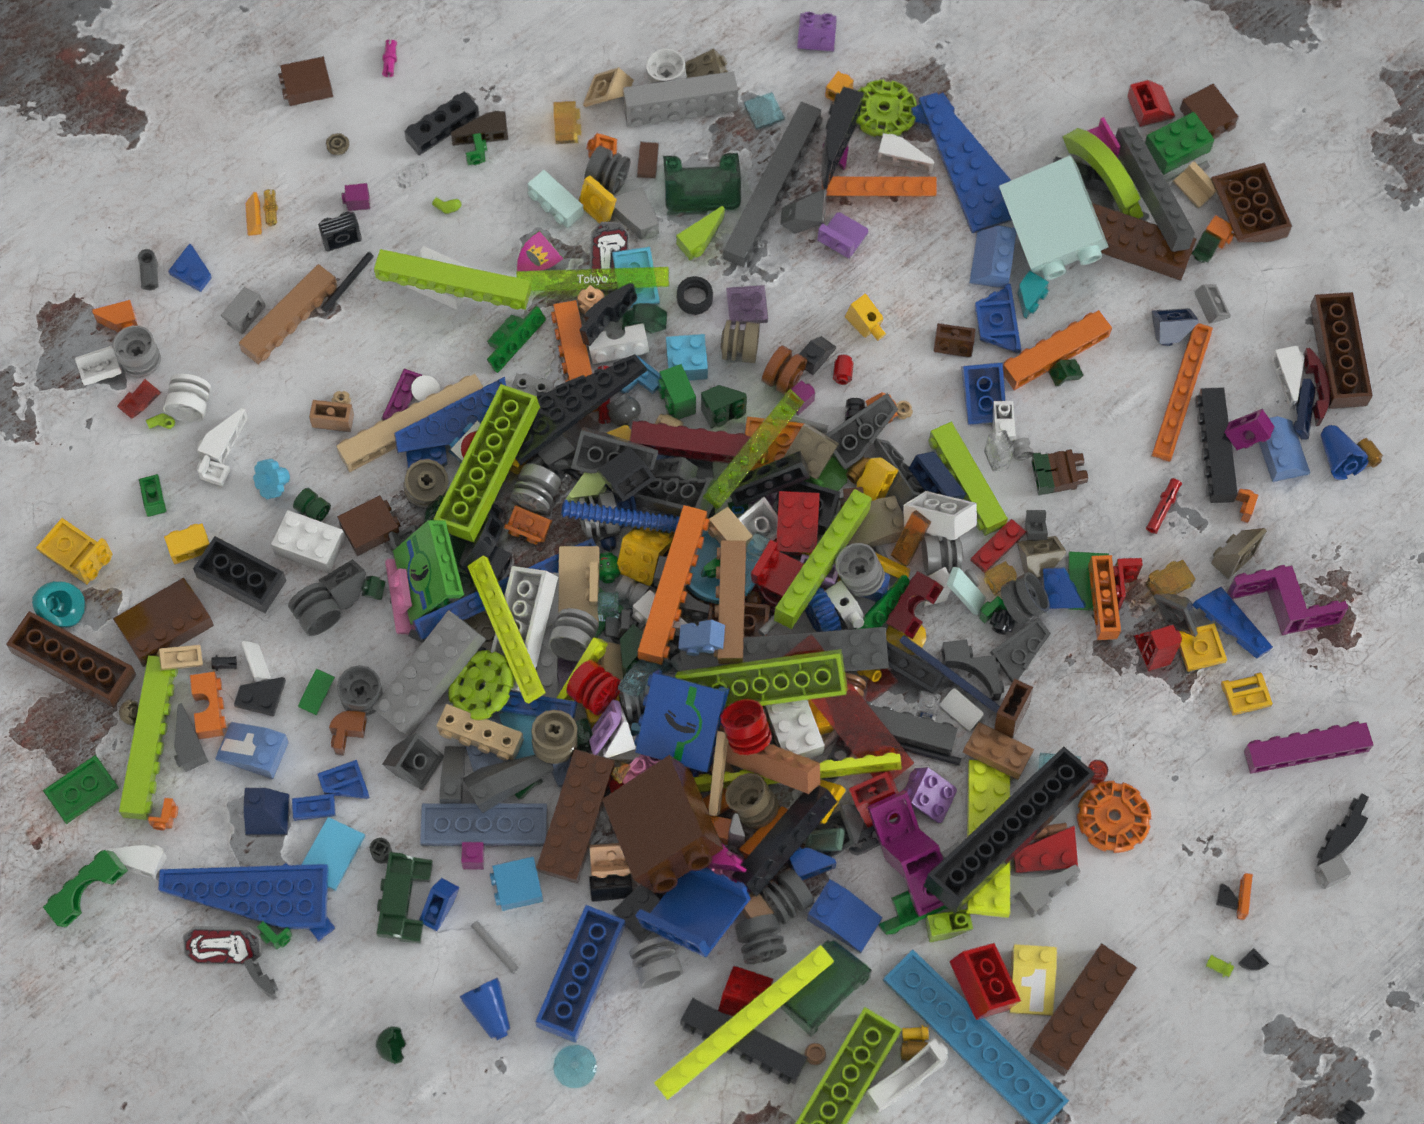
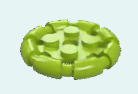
M880 79L868 82L865 87H860L857 90L865 93L862 104H866V107L862 106L860 116L856 121L857 125L860 126V130L872 137L883 136V133L900 136L903 131H908L914 124L916 117L914 115L912 117L911 108L917 106L914 95L909 93L908 88L901 83ZM881 105H886L889 107V109L884 111L881 110L879 107ZM878 125L885 126V129H879Z
M489 650L476 652L449 686V702L453 703L454 707L471 713V719L485 720L492 717L494 712H499L509 700L510 690L514 686V675L506 657L495 651L493 653ZM461 679L464 680L463 686L460 685ZM485 682V687L479 691L480 685Z

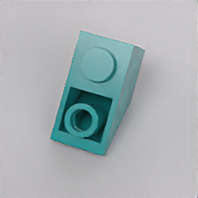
M1030 270L1019 284L1017 292L1022 314L1026 319L1031 313L1034 314L1039 307L1038 302L1041 299L1044 300L1049 293L1047 289L1049 282Z

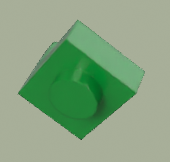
M480 133L473 134L475 151L466 152L467 165H479L486 162L485 151H488L486 140L481 139Z
M997 596L993 601H987L980 608L981 614L979 619L985 624L992 618L994 612L997 613L1000 610L1008 611L1003 599Z
M264 921L257 926L261 940L266 945L270 942L276 950L280 947H285L291 940L292 933L288 928H285L277 936Z

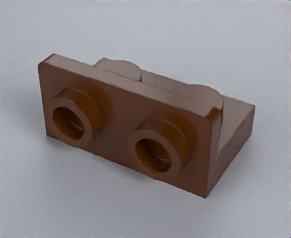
M937 323L933 351L936 353L972 357L976 329Z

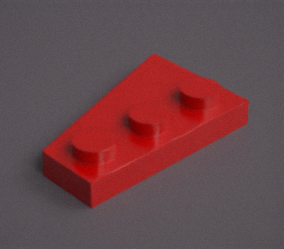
M1070 826L1065 830L1025 846L1014 857L1015 873L1066 869L1075 864L1078 867L1075 826Z

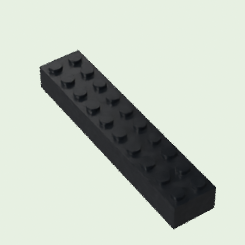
M1062 747L927 875L923 886L956 914L1090 785L1095 773L1066 747Z

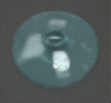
M567 1046L557 1054L554 1060L555 1076L566 1087L581 1088L590 1083L596 1074V1059L593 1053L584 1046ZM576 1061L579 1063V1066L572 1068L571 1063Z

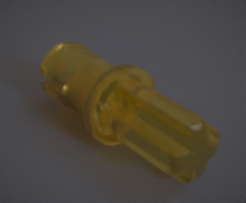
M267 189L263 193L265 203L263 210L265 211L266 224L272 226L277 224L276 211L278 210V205L276 204L275 190H272L270 195V189Z

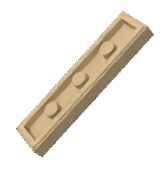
M717 731L708 811L709 815L713 816L720 815L728 746L726 733L722 731Z

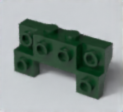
M389 852L385 879H381L380 891H383L382 899H378L377 912H380L376 933L378 937L421 944L423 921L407 919L413 881L430 882L432 860L416 858L403 853Z

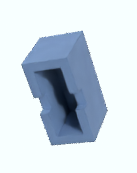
M714 620L700 621L699 626H695L694 623L680 625L678 649L687 652V655L698 656L701 652L714 653L715 650L723 649L725 625Z

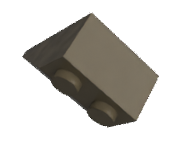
M895 496L871 501L870 511L847 546L854 543H863L870 547H876L902 541L910 529L904 527V515Z
M1265 528L1242 530L1237 535L1232 534L1226 541L1227 545L1223 548L1220 546L1213 553L1214 558L1211 564L1227 579H1230L1256 554L1267 530Z

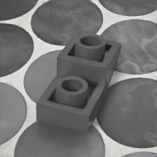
M252 958L243 961L250 976L261 991L271 999H277L275 992L278 991L274 978L270 980L267 974L263 975L259 963L254 964Z

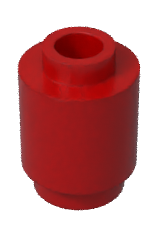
M839 355L834 361L833 380L837 384L846 385L852 381L854 362L851 356Z

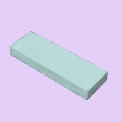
M953 567L947 586L973 614L980 615V608L983 606L986 597L959 567Z

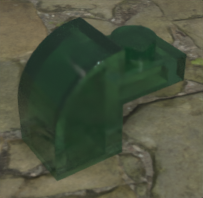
M633 304V309L627 311L623 316L622 330L625 331L627 326L644 323L645 330L651 334L665 330L667 326V311L653 304Z

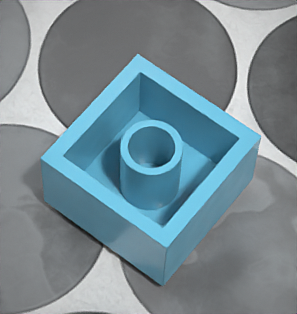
M705 334L666 337L668 368L682 364L689 381L708 379Z

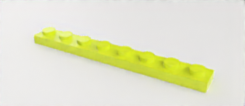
M482 556L467 567L523 699L529 704L544 695L545 690L487 557Z

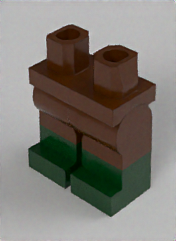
M1072 449L1050 454L1033 453L1031 463L1038 496L1070 489L1075 490L1078 485L1088 482L1087 470H1076L1077 466H1084L1083 453H1073Z

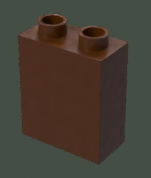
M670 755L602 799L633 880L654 893L670 891L677 885L678 878L691 870L697 871L707 867L712 862V856L724 849L691 770Z

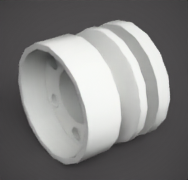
M673 49L657 50L647 59L648 84L685 79L687 77L684 57Z
M191 374L173 375L169 382V394H167L163 406L164 412L174 419L185 422H199L203 420L207 408L206 402L211 391L210 384L206 380Z

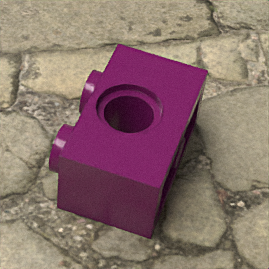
M1260 409L1230 421L1224 433L1235 449L1240 450L1242 448H1250L1257 442L1269 440L1275 426L1264 410Z

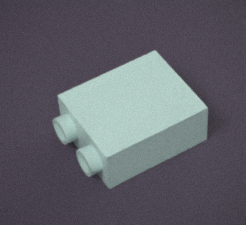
M1071 155L999 186L1029 266L1038 276L1043 275L1045 280H1052L1062 276L1067 272L1065 265L1077 260L1080 261L1081 265L1098 261L1102 258L1101 250L1109 247L1077 164Z

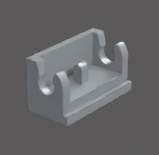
M243 287L221 314V317L228 321V326L243 334L266 305L260 294Z

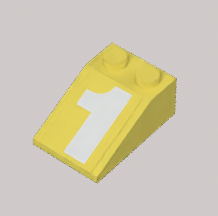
M1014 944L1011 950V979L1021 1002L1010 1009V1013L1053 1015L1057 947Z

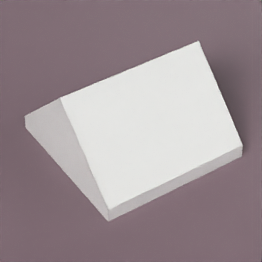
M622 707L621 721L602 747L603 755L607 758L636 749Z

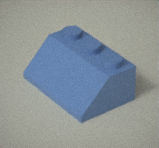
M998 225L977 232L969 283L997 288H1005V285L1009 284L1017 233L1015 228Z
M1279 416L1269 418L1275 428L1271 438L1265 442L1260 441L1259 445L1272 482L1309 475L1310 470L1299 438L1294 430L1293 421Z

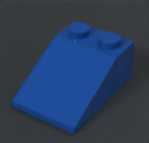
M1003 363L961 366L968 425L992 423L993 402L1006 401Z
M829 879L807 916V921L859 953L863 951L883 919L882 916L853 893Z

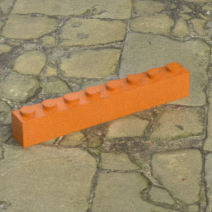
M683 505L638 648V659L662 665L664 658L667 659L669 656L670 647H668L669 640L674 639L676 628L673 627L675 621L679 622L682 610L679 609L680 605L686 601V585L691 584L693 578L691 569L692 566L696 567L699 555H696L698 548L702 549L704 542L702 534L709 527L710 519H707V511Z

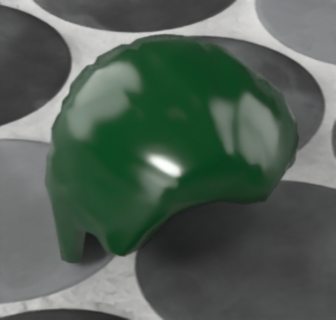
M390 1026L378 1035L376 1049L384 1060L393 1064L402 1062L404 1059L402 1049L406 1047V1041L403 1038L401 1028Z

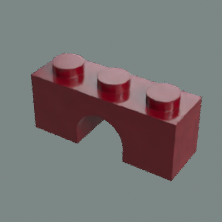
M917 571L915 576L911 578L905 592L900 596L898 604L889 614L886 623L898 632L913 639L923 623L915 616L916 606L923 601L934 605L944 587L937 581Z

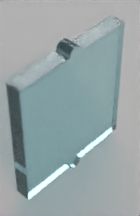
M772 92L762 96L757 95L756 98L744 102L756 130L785 120Z

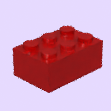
M779 491L777 523L779 552L785 555H811L817 546L820 493Z
M995 943L963 951L949 961L976 1020L1008 1011L1021 1002Z

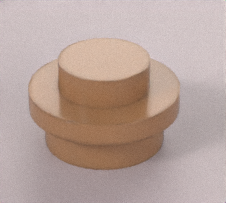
M812 1043L807 1046L804 1055L807 1057L808 1063L819 1065L825 1060L826 1051L822 1045Z

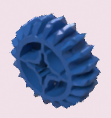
M819 587L805 608L815 632L841 630V622L839 621L834 604L824 589Z

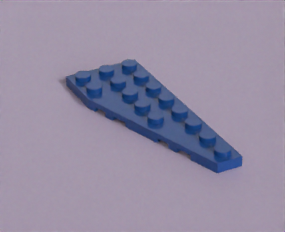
M937 92L920 97L918 102L971 233L973 234L1012 221L999 187L1012 180Z
M327 864L160 869L158 890L165 894L261 923L264 921L268 925L281 929L326 928L329 866Z

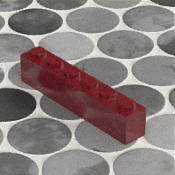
M641 420L638 422L633 421L630 441L659 450L658 455L747 466L751 436L743 433L729 434L725 431H708L704 428L690 429L686 426H668L665 423L651 424Z

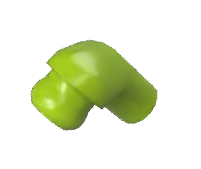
M436 197L432 205L443 213L449 214L461 207V201L459 199H451L444 202Z
M164 413L146 420L149 429L158 425L167 429L175 426L174 418Z

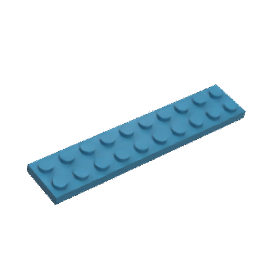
M914 950L910 951L883 978V981L1029 1124H1048L1069 1102L984 1018L976 1020L968 1002Z

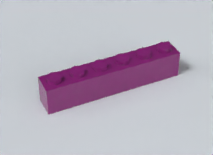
M1356 721L1344 727L1334 725L1327 730L1313 729L1306 734L1296 732L1284 738L1274 736L1269 738L1268 741L1253 740L1246 746L1244 754L1250 774L1369 752L1373 747V742L1367 722L1359 723Z

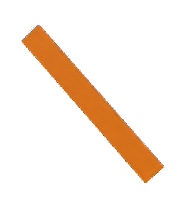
M1198 323L1191 331L1152 452L1154 457L1169 462L1172 459L1213 327Z

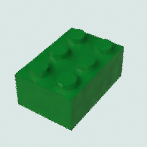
M1192 112L1148 134L1145 144L1158 168L1165 175L1211 152L1215 139L1196 113Z

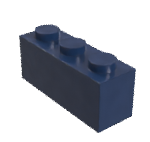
M934 451L915 456L908 469L925 491L963 500L966 493Z

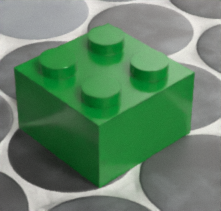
M682 364L660 371V379L657 380L659 388L657 390L660 399H664L666 402L665 409L667 414L678 420L696 414V395Z

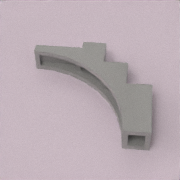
M957 842L945 851H943V859H945L957 846H959L960 843ZM1075 864L1062 872L1043 877L1028 878L1010 875V906L1018 900V897L1032 917L1037 914L1039 916L1043 915L1050 909L1048 906L1052 901L1051 898L1062 891L1060 888L1066 884L1069 887L1078 881L1077 877L1080 869Z

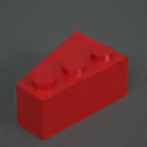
M1174 625L1134 635L1148 671L1171 665L1182 642L1181 634L1178 630L1176 631Z

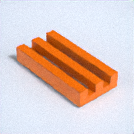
M1245 873L1240 879L1237 919L1245 920L1249 914L1253 874Z

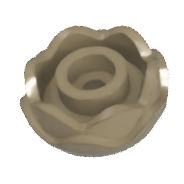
M341 133L332 134L326 140V148L333 155H343L349 148V140Z
M130 699L121 705L119 716L125 724L134 725L136 723L138 702Z

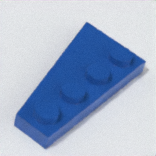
M1222 587L1197 599L1192 604L1197 610L1200 608L1207 614L1205 617L1211 622L1215 620L1221 625L1223 632L1227 635H1233L1237 639L1236 642L1256 659L1273 648Z

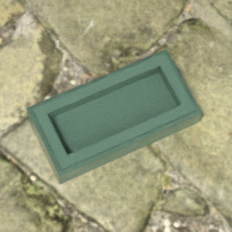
M841 828L813 830L807 837L805 848L808 847L818 852L841 851L845 830Z

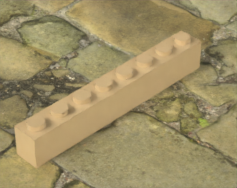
M476 374L465 376L460 382L446 386L442 391L429 395L419 403H413L408 409L394 413L389 419L379 421L367 430H361L350 439L342 440L336 446L338 454L348 471L352 472L396 449L394 433L478 391L483 386Z

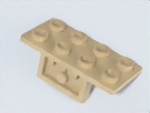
M598 546L559 547L558 613L567 608L579 609L592 615L599 624L600 549Z

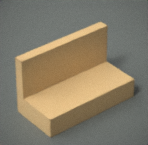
M1195 161L1173 180L1176 186L1197 208H1200L1216 193L1211 178Z
M200 645L162 648L156 654L159 656L161 670L201 667L203 665Z

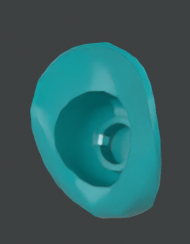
M57 581L46 583L32 597L35 613L58 627L75 626L79 623L85 611L84 596L80 589L71 583Z

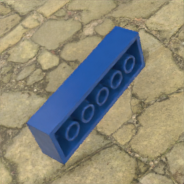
M585 905L536 1018L537 1028L574 1043L577 1042L625 929L624 919Z

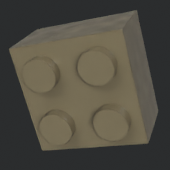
M805 423L784 457L801 451L808 465L809 475L818 479L839 443Z

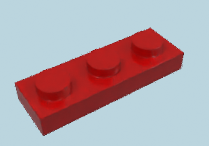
M1011 519L971 557L970 561L986 573L1026 534V531Z

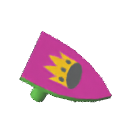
M539 230L521 248L517 259V271L539 272L549 269L564 258Z

